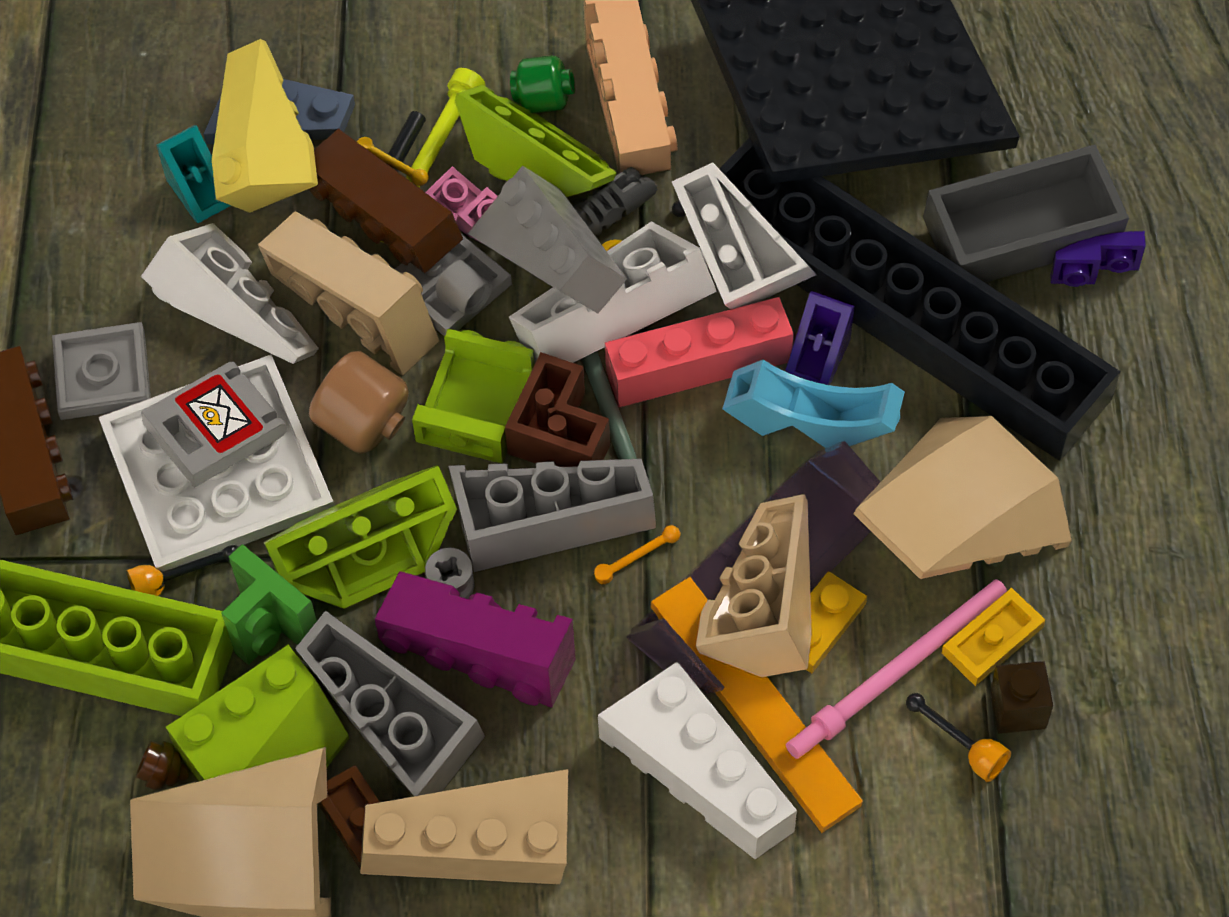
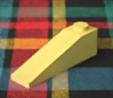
M262 39L227 54L212 153L216 200L249 213L318 185L313 143L309 134L301 129L296 118L299 112L294 102L288 100L282 87L283 77L267 42Z

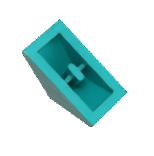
M193 125L156 145L166 181L196 223H200L231 206L216 200L212 155L197 125Z

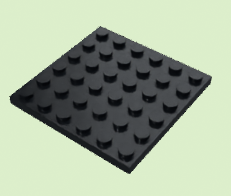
M691 0L770 184L1014 149L1017 147L1020 135L951 0Z

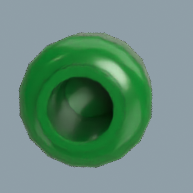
M553 55L522 59L517 69L510 74L512 99L531 113L563 110L567 104L568 95L575 94L573 70L571 68L565 69L562 60Z

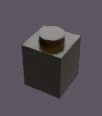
M1045 661L996 666L990 693L998 734L1046 729L1053 709V701Z

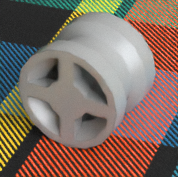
M444 548L436 551L429 557L425 566L426 579L454 586L462 598L468 599L473 594L475 587L471 560L467 554L459 549ZM453 570L451 574H448L446 576L441 575V573Z

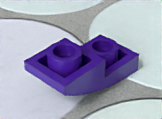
M1145 231L1099 235L1078 241L1056 251L1050 274V283L1078 287L1085 284H1095L1099 270H1110L1116 273L1139 270L1146 247Z

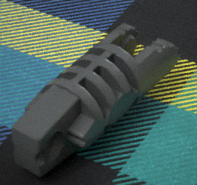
M630 167L616 175L613 181L602 185V188L594 190L592 195L584 197L583 202L579 201L574 204L573 207L595 237H598L602 234V230H608L612 227V223L616 224L622 217H626L652 198L658 190V185L648 177H641L638 170Z

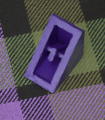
M811 291L785 372L809 381L830 385L851 340L854 306Z

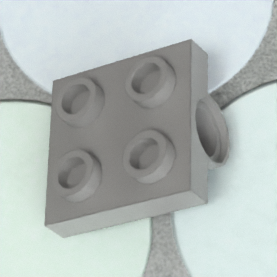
M463 235V240L426 273H423L412 263H409L407 266L401 263L395 268V270L402 274L404 272L410 273L419 281L423 288L421 295L434 328L443 336H445L447 329L456 331L461 329L512 285L511 275Z

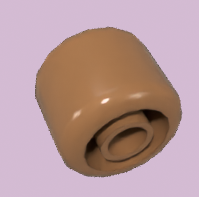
M353 351L344 355L323 379L310 403L308 414L315 426L358 454L367 453L377 447L385 437L391 440L399 431L405 420V417L401 414L406 406L409 391L403 379L365 353Z

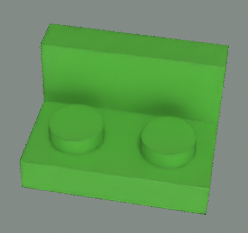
M241 544L229 556L240 595L221 614L235 654L249 665L258 655L264 656L270 652L278 642L281 633L298 645L317 620L311 600L246 546Z

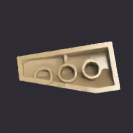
M805 494L760 503L739 542L742 551L733 567H725L719 578L723 586L715 600H707L701 611L696 648L700 654L760 677L808 669L812 636L808 501Z

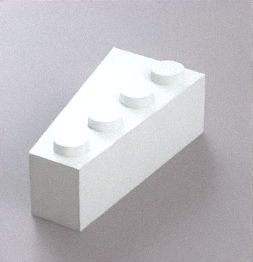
M651 221L607 251L627 280L598 314L553 287L509 316V319L520 343L534 351L535 363L540 352L574 363L604 348L605 342L624 338L717 292L701 249Z
M678 662L598 714L599 738L611 748L615 746L631 759V763L645 774H651L669 788V793L683 804L685 802L705 816L706 822L752 858L757 859L795 832L796 808Z

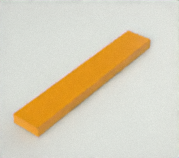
M688 577L652 600L651 609L820 832H825L862 806L863 800L819 743L799 759L794 758L789 753L786 743L804 730L806 726L768 677L754 675L698 652L696 641L700 616L708 599L693 579Z

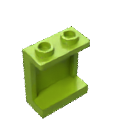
M447 329L444 336L445 353L425 406L417 405L412 418L415 440L418 443L503 464L507 454L505 426L535 365L534 351L516 341L501 342L485 338L471 330L460 332Z

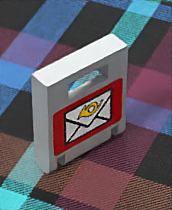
M234 362L226 363L141 411L142 423L194 488L278 440L287 431L286 423L281 418H277L276 411L244 374H240V369ZM178 419L201 446L190 454H187L173 437V435L179 432Z

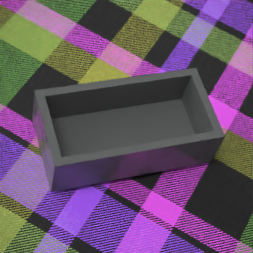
M1095 144L929 190L923 219L937 252L986 283L1053 264L1056 251L1078 241L1104 234L1124 232L1129 216Z

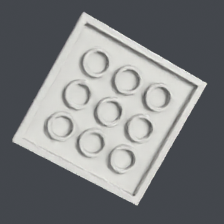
M272 355L238 367L240 374H244L276 411L277 418H281L286 423V433L278 440L195 488L142 423L141 411L185 386L98 417L156 569L165 572L221 552L228 546L237 545L239 547L241 544L244 545L287 529L301 520L334 506L333 499ZM178 419L179 432L173 435V437L184 451L190 454L201 446Z

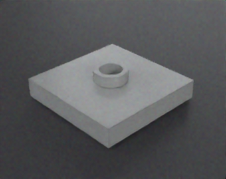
M142 322L52 335L57 408L61 420L111 413L151 398L145 330Z

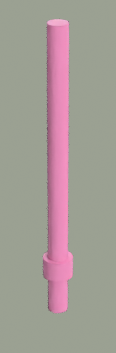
M997 579L993 580L834 706L826 705L811 717L812 723L786 743L789 753L794 758L799 759L823 739L831 740L845 729V722L950 640L1007 592L1004 584Z

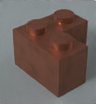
M540 352L505 426L507 452L509 455L535 464L537 462H554L555 466L578 467L580 461L604 460L610 447L609 418L579 408L585 395L583 366Z

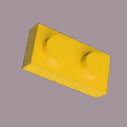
M829 571L810 593L812 636L808 669L805 670L813 674L867 602V595Z
M1011 587L943 645L942 654L976 686L993 672L996 666L1001 665L1042 630L1046 620Z

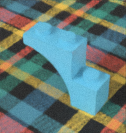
M760 360L733 371L722 410L761 436L794 426L829 451L834 452L894 432L900 420V409L905 391L893 383L865 388L825 385L794 376L765 360Z

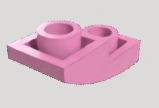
M453 166L425 192L453 213L459 230L468 235V232L498 197L488 187L483 191L478 189Z

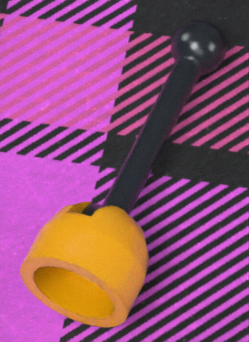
M228 546L221 552L165 572L151 565H139L128 569L126 573L131 590L160 596L164 590L165 581L223 560L230 562L229 556L238 546Z
M912 693L907 697L906 706L910 711L922 713L969 749V764L972 770L983 780L991 782L1004 769L1011 757V751L1000 742L992 739H981L974 742L927 706L921 694Z

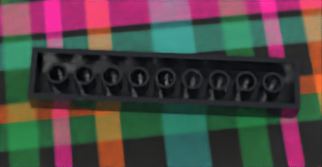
M750 137L719 168L815 272V276L796 284L809 294L813 291L853 305L854 324L1058 461H1061L1113 399L1120 370L825 178L815 177L770 184Z

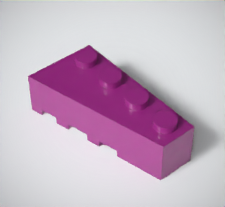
M399 571L375 617L378 637L389 649L402 654L407 653V651L423 656L435 668L449 671L453 668L468 674V677L480 686L486 688L498 686L512 692L513 696L519 701L532 706H537L540 703L551 708L553 707L576 660L573 619L557 615L553 623L536 618L538 612L535 608L518 604L515 612L505 610L494 601L492 596L476 592L470 595L468 599L462 598L459 591L452 585Z

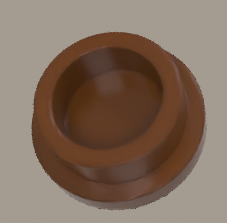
M150 741L139 764L136 778L146 781L145 787L160 790L165 785L173 786L179 780H187L189 778V771L187 766L182 763L181 755L178 750L174 749L173 744L163 741L160 745Z

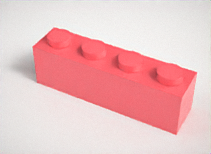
M780 297L605 342L606 372L618 407L620 408L732 378L734 370L760 360H765L773 366L786 364L789 361L793 348L794 334Z

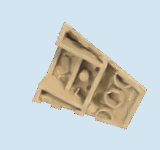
M992 416L940 418L854 512V515L920 579L969 569L973 562L984 560L987 564L1001 562L1006 555L1020 552L1023 557L1038 554L1042 547L1050 545L1055 550L1066 548L1072 541L1058 477Z
M326 747L131 799L134 900L200 917H331V898H320L317 803L327 798Z

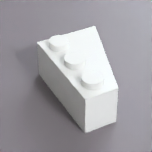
M713 162L672 181L723 302L729 309L757 303L816 275Z

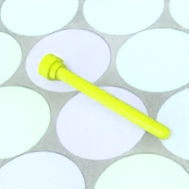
M457 68L447 85L449 100L411 168L415 170L423 169L427 173L429 172L460 116L455 103L457 93L480 85L486 86L485 81L479 74L467 68ZM406 175L405 178L412 182L411 177Z

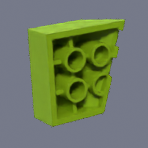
M289 644L166 726L174 748L179 751L181 759L198 782L326 747L327 768L350 739L316 679Z

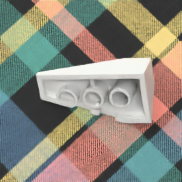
M213 223L169 236L141 275L152 287L153 293L162 301L170 303L173 307L292 364L313 356L319 349L293 314L285 308L274 304L270 298L274 290L265 280L258 282L250 273L248 268L252 261L245 252Z

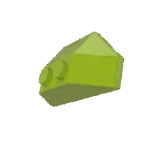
M484 85L457 93L455 103L474 160L488 168L490 174L494 177L508 181L524 166L559 188L565 197L590 191L615 179L617 173L609 167V164L599 154L538 114L531 113L520 104L508 98L495 95L493 90Z
M436 465L384 483L301 520L265 541L264 545L276 572L302 594L345 609L391 588L399 571L416 576L424 573L427 560L433 553L439 550L457 507L439 466Z

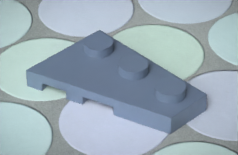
M283 79L282 87L288 100L294 102L299 112L296 118L301 129L309 134L311 140L327 139L338 128L343 132L345 131L355 106L353 95ZM221 96L203 134L206 144H214Z

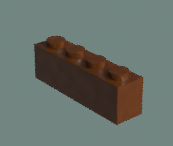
M339 128L314 149L318 185L310 188L309 191L320 201L329 200L338 214L347 222L352 220L358 222L362 230L373 242L379 244L383 241L387 244L392 254L402 264L407 266L409 263H412L423 273H426L463 240L454 215L450 210Z
M20 346L0 351V494L5 514L15 535L70 520L65 502L73 500L66 474L58 475L55 464L63 461L55 435L48 437L45 426L53 424L45 397L38 399L35 388L43 386L35 360L26 361Z

